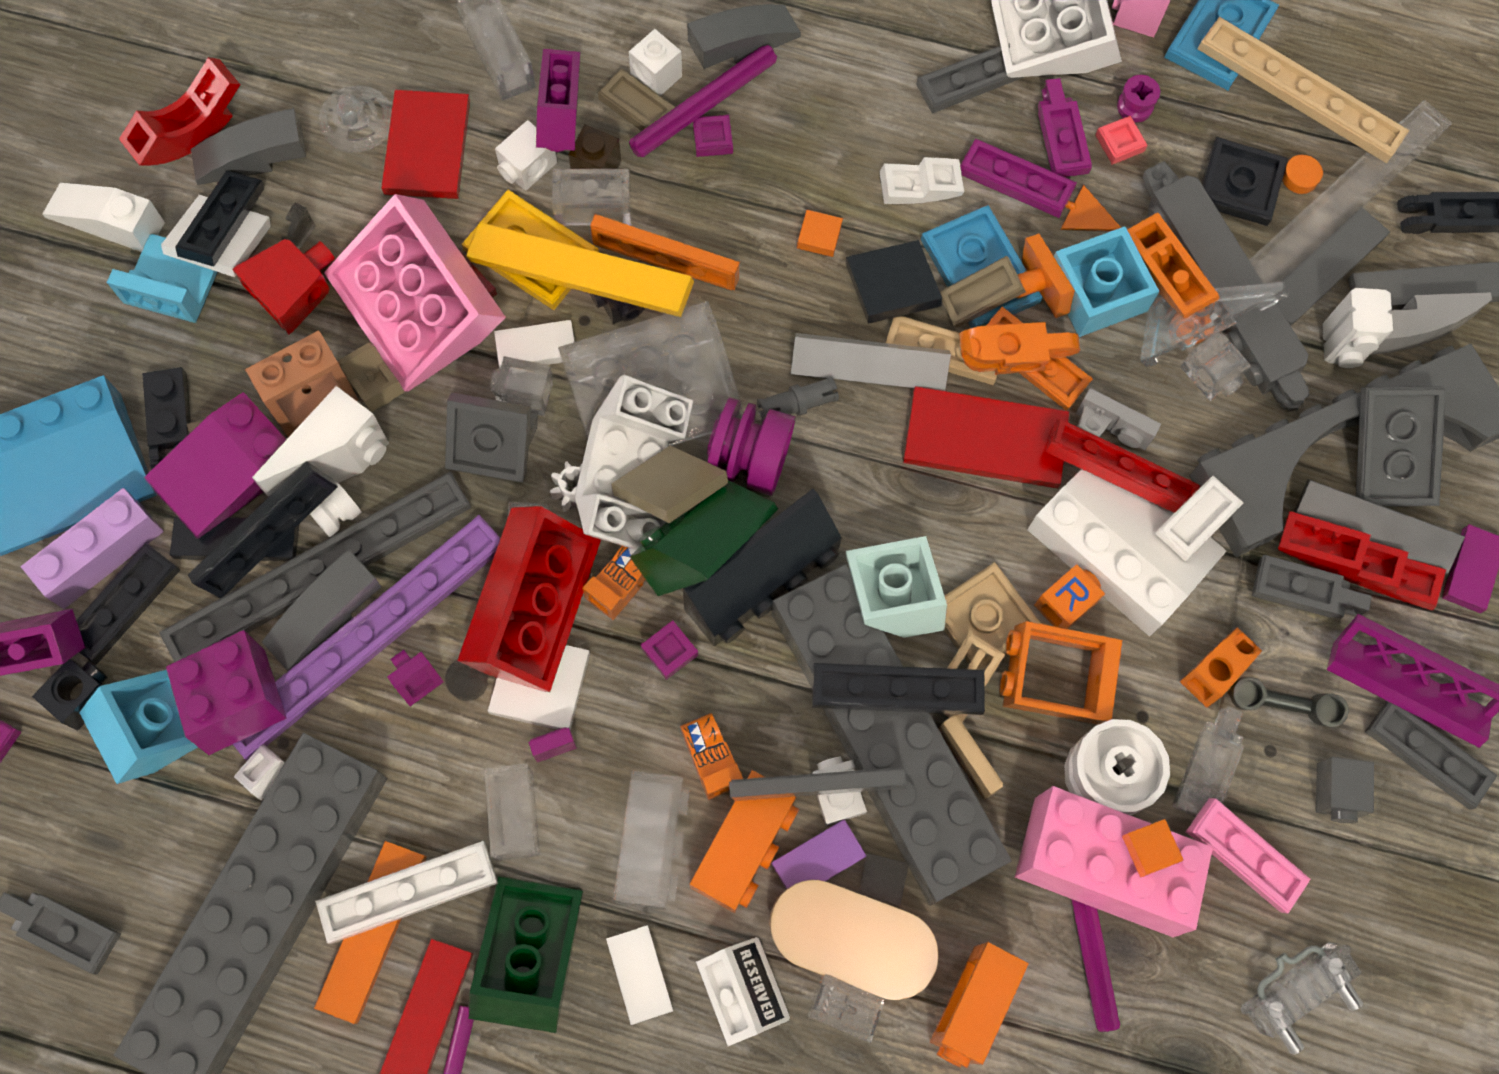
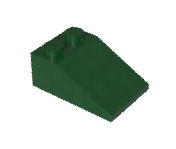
M498 877V884H496L469 992V1019L556 1033L583 891Z

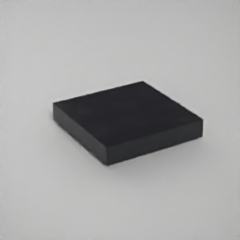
M1216 136L1201 184L1219 212L1268 226L1272 221L1288 158Z
M919 240L846 257V267L868 324L942 306L941 293Z

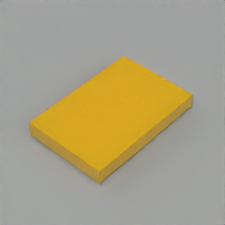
M510 190L504 193L481 220L482 223L599 252L597 247ZM478 225L461 244L463 251H465L466 253L468 252V249L473 240ZM489 267L552 310L556 309L572 289Z

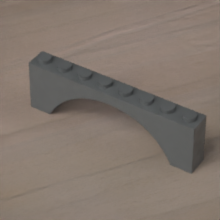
M1471 343L1455 350L1453 345L1446 347L1434 354L1430 362L1422 364L1420 360L1414 361L1399 370L1398 373L1400 375L1390 379L1386 374L1374 379L1365 386L1446 387L1445 437L1457 442L1470 452L1499 439V387ZM1354 389L1348 390L1333 399L1332 402L1334 404L1323 408L1321 404L1314 405L1303 411L1299 415L1300 419L1291 423L1287 419L1280 420L1269 426L1265 430L1266 434L1255 438L1253 434H1248L1235 441L1231 445L1232 449L1223 453L1219 449H1214L1197 460L1199 465L1189 475L1193 482L1199 484L1201 488L1214 476L1243 502L1241 507L1219 528L1235 558L1269 543L1283 531V502L1293 469L1304 452L1314 443L1334 432L1359 425L1361 392L1356 393Z

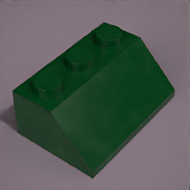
M728 480L725 486L672 522H666L661 528L657 526L645 533L639 539L641 546L630 558L657 596L706 581L779 508L774 502Z

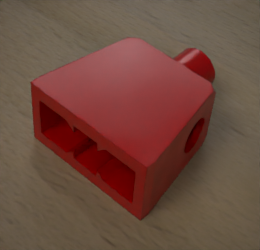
M284 239L240 263L232 270L249 294L290 335L329 293L330 288L320 271L334 261L335 258L321 241L303 254L289 239Z

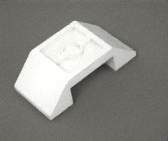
M626 375L619 377L592 420L575 493V500L585 535L637 550L641 546L639 539L645 533L657 526L661 528L666 523L656 516L614 496L611 483L667 448L669 441L685 439L693 400Z

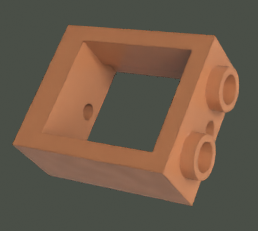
M319 330L245 369L262 401L288 438L335 386L354 400H359ZM286 356H292L289 362H283V359Z

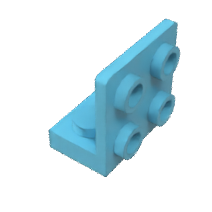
M155 234L149 235L134 270L126 273L112 269L107 284L124 304L193 323L197 322L217 274V271L164 255L161 244L166 237Z

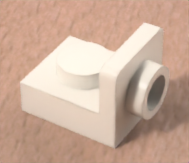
M834 757L818 763L819 770L814 771L812 774L854 771L856 767L853 760L843 762L841 757ZM861 792L816 795L825 826L867 813Z

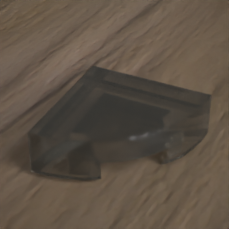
M295 202L286 216V220L291 222L287 237L282 236L281 240L289 239L300 250L316 226L307 208Z

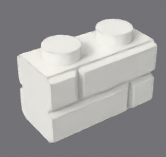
M1354 288L1348 293L1322 324L1323 340L1326 341L1323 345L1325 361L1339 364L1342 368H1355L1361 366L1363 361L1379 348V345L1393 331L1392 314L1388 313L1392 309L1390 292L1381 289Z

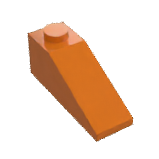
M1158 212L1127 229L1160 291L1159 294L1184 319L1220 299L1217 291Z

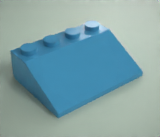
M104 375L0 414V556L69 530L122 488H125L138 502L156 496V492L144 478L149 472L121 393Z

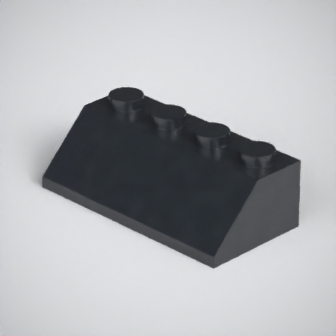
M811 489L754 533L708 580L683 588L685 612L714 647L723 640L726 644L732 642L745 630L744 623L753 616L760 619L772 610L773 600L786 590L789 593L803 586L808 580L806 575L817 566L823 570L839 556L837 551L839 550L842 537L819 494L814 489Z

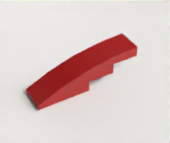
M1289 511L1278 550L1320 570L1344 576L1343 579L1388 597L1432 611L1437 606L1446 569L1408 559L1409 552L1369 541L1371 534Z

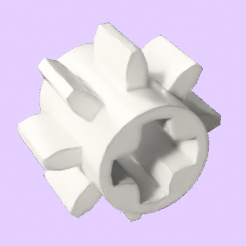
M568 461L565 462V469L560 474H551L553 482L559 487L550 490L552 499H563L562 508L565 512L570 507L577 508L575 500L577 487L575 486L578 483L582 464L580 467L571 466ZM568 486L575 487L572 492L568 491Z

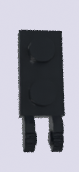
M1431 192L1429 195L1404 196L1397 202L1398 210L1401 213H1418L1427 210L1428 215L1412 216L1403 219L1400 223L1402 233L1421 234L1430 231V233L1499 232V192Z
M182 367L142 373L147 444L149 447L151 470L165 458V449L175 448L189 435L187 424L191 423L188 380L186 371Z

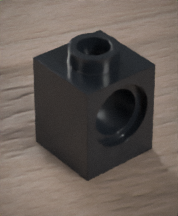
M69 659L32 697L62 724L78 731L85 724L79 712L97 688L105 685L103 682L108 677L89 661L82 666ZM83 683L81 694L76 699L71 700L70 693L77 684Z

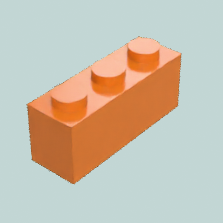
M752 770L747 779L763 778L764 776ZM796 797L735 801L691 880L690 888L733 913L736 912L739 904L747 908L759 886L752 881L760 866L768 870L779 849V846L773 843L780 828L788 832L800 810L793 806Z

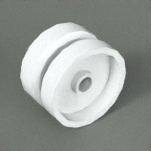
M1112 719L1095 726L1070 749L1064 765L1065 784L1070 793L1130 816L1153 805L1164 793L1170 777L1169 756L1162 741L1148 727L1132 720ZM1112 767H1117L1120 775H1117Z

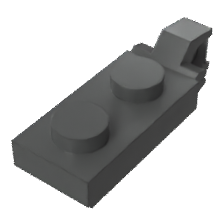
M1263 555L1259 559L1252 591L1253 597L1322 616L1340 619L1344 617V614L1356 616L1357 614L1363 615L1368 612L1372 598L1371 595L1349 590L1350 583L1343 580L1344 576L1268 555Z
M3 892L0 897V912L16 919L11 927L12 930L17 932L16 936L92 974L100 972L121 933L46 895L32 892L29 899L25 900L15 894L10 895Z

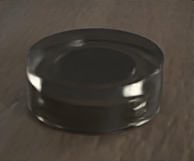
M456 660L446 671L445 684L449 692L458 700L473 701L482 696L486 691L488 675Z

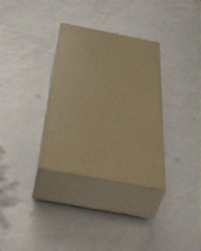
M622 68L598 92V98L602 103L641 131L675 108V106Z
M1008 255L940 291L943 304L956 328L1026 292Z

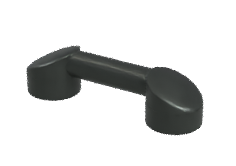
M1241 677L1236 680L1230 689L1232 703L1242 710H1256L1263 705L1308 714L1314 723L1328 727H1336L1343 724L1349 714L1346 700L1338 694L1320 693L1312 698L1276 692L1267 690L1264 684L1254 677Z

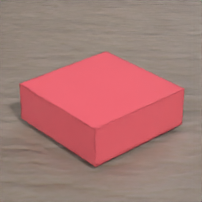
M1131 116L1097 129L1095 134L1112 165L1145 152L1148 146Z

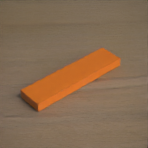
M597 214L594 215L590 225L594 245L735 291L739 281L740 262Z
M385 841L368 882L423 863L427 857ZM401 919L342 941L314 1009L353 1024L359 1023Z

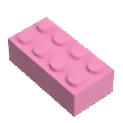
M1052 786L1035 797L1015 878L1174 938L1194 931L1197 928L1213 847L1171 831L1184 861L1140 878L1122 836L1151 823Z

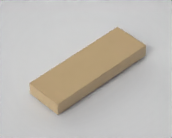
M904 316L893 318L886 343L950 350L951 357L948 372L994 385L997 378L995 371L978 372L966 366L961 355L958 332Z

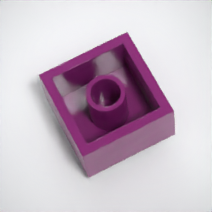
M245 630L166 666L185 737L208 755L287 719L266 651Z

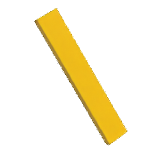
M479 222L466 254L469 261L678 317L682 316L694 284L692 276L482 222Z

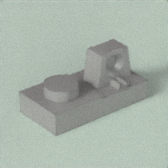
M1092 388L1088 390L1076 412L1080 416L1077 427L1098 437H1101L1107 429L1111 434L1117 436L1124 445L1131 448H1140L1144 451L1152 442L1161 426V423Z

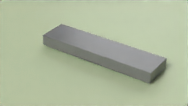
M795 333L791 374L822 378L832 377L839 380L909 388L917 386L945 391L951 352L950 350Z

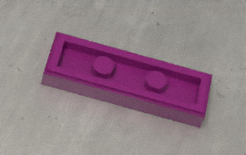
M976 138L960 165L962 176L1057 218H1060L1077 184L1073 180Z

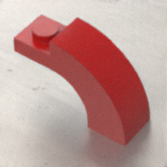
M208 57L188 90L177 101L155 111L136 110L119 140L139 166L165 164L185 157L192 153L191 149L220 132L230 121L233 115L227 106L240 87V83L220 59Z

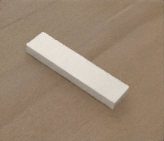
M481 841L315 902L328 944H332L498 884L486 843Z

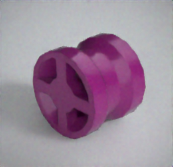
M1134 75L1129 78L1117 102L1119 114L1123 118L1131 116L1134 123L1147 120L1160 97L1161 91L1158 83L1146 75Z

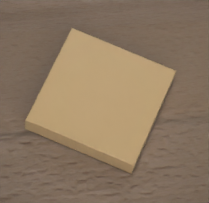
M995 562L945 595L947 610L944 631L958 650L968 634L972 633L1006 654V640L1010 630H1014L1015 625L1025 621L1041 624ZM973 644L964 656L968 664H970L979 649ZM986 653L976 670L985 669L993 659V656Z

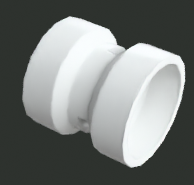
M337 481L335 483L338 488L310 513L312 518L329 537L339 531V522L341 520L343 522L346 519L353 520L362 513Z

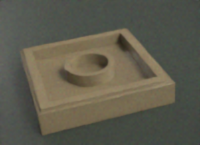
M670 445L611 483L614 496L670 523L728 483L725 470Z

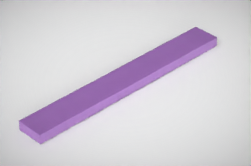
M478 515L280 677L275 683L287 719L234 743V747L243 758L248 760L263 744L268 746L494 558L500 537Z

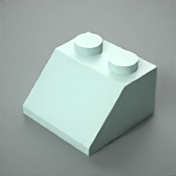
M926 536L846 551L848 566L865 625L903 638L944 630L947 603Z

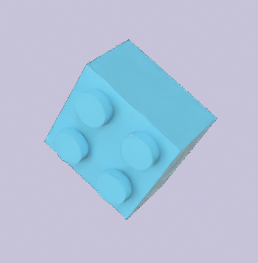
M1125 226L1061 249L1054 254V258L1075 290L1068 316L1079 337L1147 312L1160 292Z

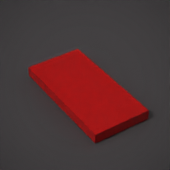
M915 386L903 463L1058 489L1061 485L1064 460L1045 451L1053 425L1058 418L1068 422L1069 411Z

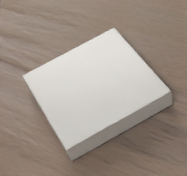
M198 195L161 244L163 254L235 277L236 275L232 269L250 257L271 227L270 219L268 216L250 211L214 267L177 257L175 246L208 198Z
M568 645L565 646L550 692L540 691L497 678L488 713L558 730L567 727L571 730L590 651Z

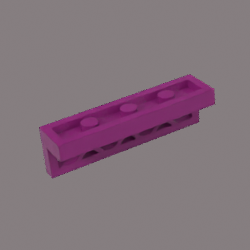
M1360 614L1354 617L1332 645L1326 670L1478 748L1489 739L1492 718L1499 712V684ZM1360 630L1376 638L1377 644L1363 645L1352 638ZM1405 653L1413 657L1416 663L1400 664L1393 660L1391 654ZM1445 673L1453 677L1454 683L1440 684L1432 680L1429 674ZM1482 692L1493 699L1486 706H1483L1471 700L1467 693Z

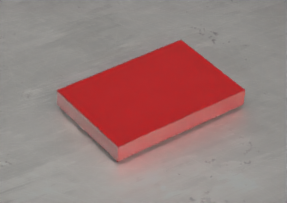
M409 90L394 91L381 187L384 195L397 194L402 196L459 199L470 109L469 94Z

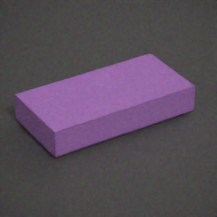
M844 819L773 861L771 865L785 889H788L796 883L807 880L826 882L864 859L866 854Z

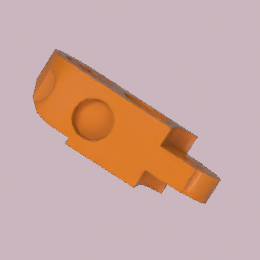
M1046 322L979 326L959 333L961 355L966 366L978 372L995 371V375L1052 370L1051 359L1071 356L1080 352L1078 334L1070 332L1048 334Z

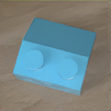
M167 670L99 686L79 712L116 784L155 773L197 748L194 743L185 737Z

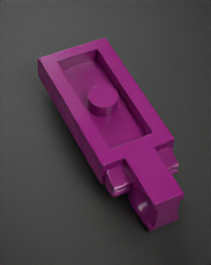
M1060 78L1048 79L1045 81L1044 89H1042L1043 101H1039L1038 116L1051 171L1063 177L1089 174L1092 169V162L1077 101H1073L1072 97L1065 98Z

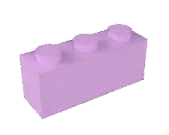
M122 488L20 567L46 598L65 609L136 554L145 543L149 544L164 531L141 503L125 488Z

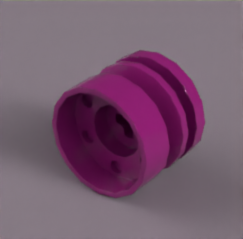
M729 397L723 411L717 417L711 432L707 448L708 463L720 469H723L724 464H727V479L733 483L741 469L748 470L747 489L773 496L788 453L796 416L770 409L760 425L755 423V404L748 403L742 419L738 418L740 400Z

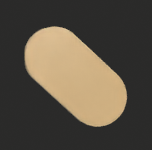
M807 880L794 884L779 895L772 907L769 926L774 943L783 957L799 967L891 1000H901L915 996L925 989L934 977L939 959L936 939L928 925L919 917L909 912L821 880Z

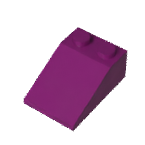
M242 392L207 416L144 478L198 539L263 493V490L252 477L286 441V438L249 397Z

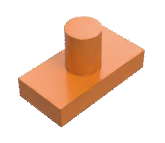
M1036 234L1025 238L1021 261L1027 271L1018 274L1026 292L1016 298L1019 299L1039 291L1055 318L1069 314L1075 291L1041 235Z

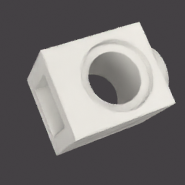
M656 29L651 31L629 51L630 74L660 96L682 77L681 50Z
M528 120L495 148L499 163L497 166L499 173L507 182L511 184L516 182L525 191L558 163L556 152L546 148H536V127Z

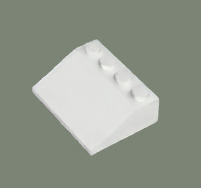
M991 0L1008 77L1088 73L1122 62L1107 0Z
M1083 469L1046 504L1027 529L1070 568L1077 564L1083 571L1088 570L1094 574L1101 584L1100 589L1105 593L1103 597L1149 637L1164 624L1226 553V550L1210 537L1185 562L1155 534L1174 514L1173 512Z

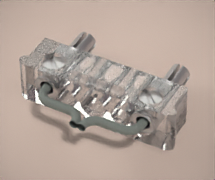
M1328 942L1321 948L1309 946L1292 958L1288 957L1286 953L1281 954L1275 959L1277 969L1259 983L1257 988L1258 994L1242 1005L1241 1013L1250 1017L1260 1034L1272 1038L1279 1035L1291 1054L1300 1053L1299 1050L1302 1051L1304 1045L1291 1027L1292 1024L1337 991L1349 1010L1355 1011L1363 1005L1362 1000L1350 984L1352 980L1362 974L1349 954L1351 952L1350 946ZM1315 952L1308 958L1303 960L1301 963H1299L1297 966L1292 968L1290 971H1288L1286 974L1281 976L1275 982L1266 987V985H1268L1270 982L1275 980L1283 973L1284 962L1288 964H1295L1304 959L1310 953Z

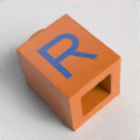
M1076 564L1046 590L1034 606L1054 627L1069 629L1094 607L1105 593L1100 589L1101 584L1096 576L1088 570L1083 571Z

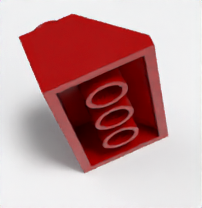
M542 506L511 508L457 661L489 676L540 691L550 692L584 593L582 588L588 581L601 539L585 535L583 529Z

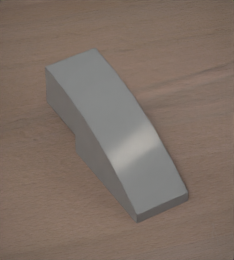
M1491 292L1415 295L1402 310H1390L1388 312L1392 314L1393 331L1379 345V348L1370 355L1393 353L1415 348L1447 335L1462 326L1492 300Z

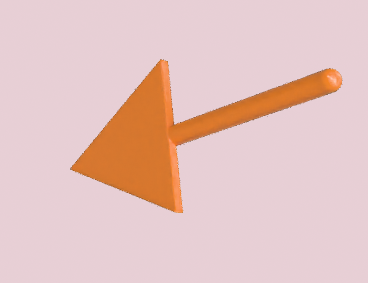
M1083 185L1075 202L1068 201L1066 205L1070 212L1061 230L1113 231L1121 228V226Z

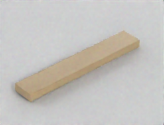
M1221 17L1217 19L1198 47L1199 51L1385 163H1388L1410 131Z

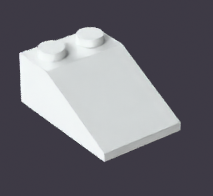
M335 386L252 478L269 497L307 461L333 478L335 482L340 483L364 472L369 465L376 464L385 454L386 446L389 442L374 414Z

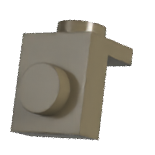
M368 342L338 361L352 387L370 412L389 404L393 399L405 392L372 342Z

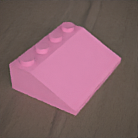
M395 194L324 272L404 391L412 390L480 344L506 318L431 209L421 199Z

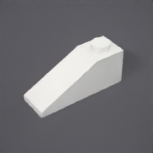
M60 183L43 212L45 218L142 252L149 235H159L165 224L150 200L113 187Z

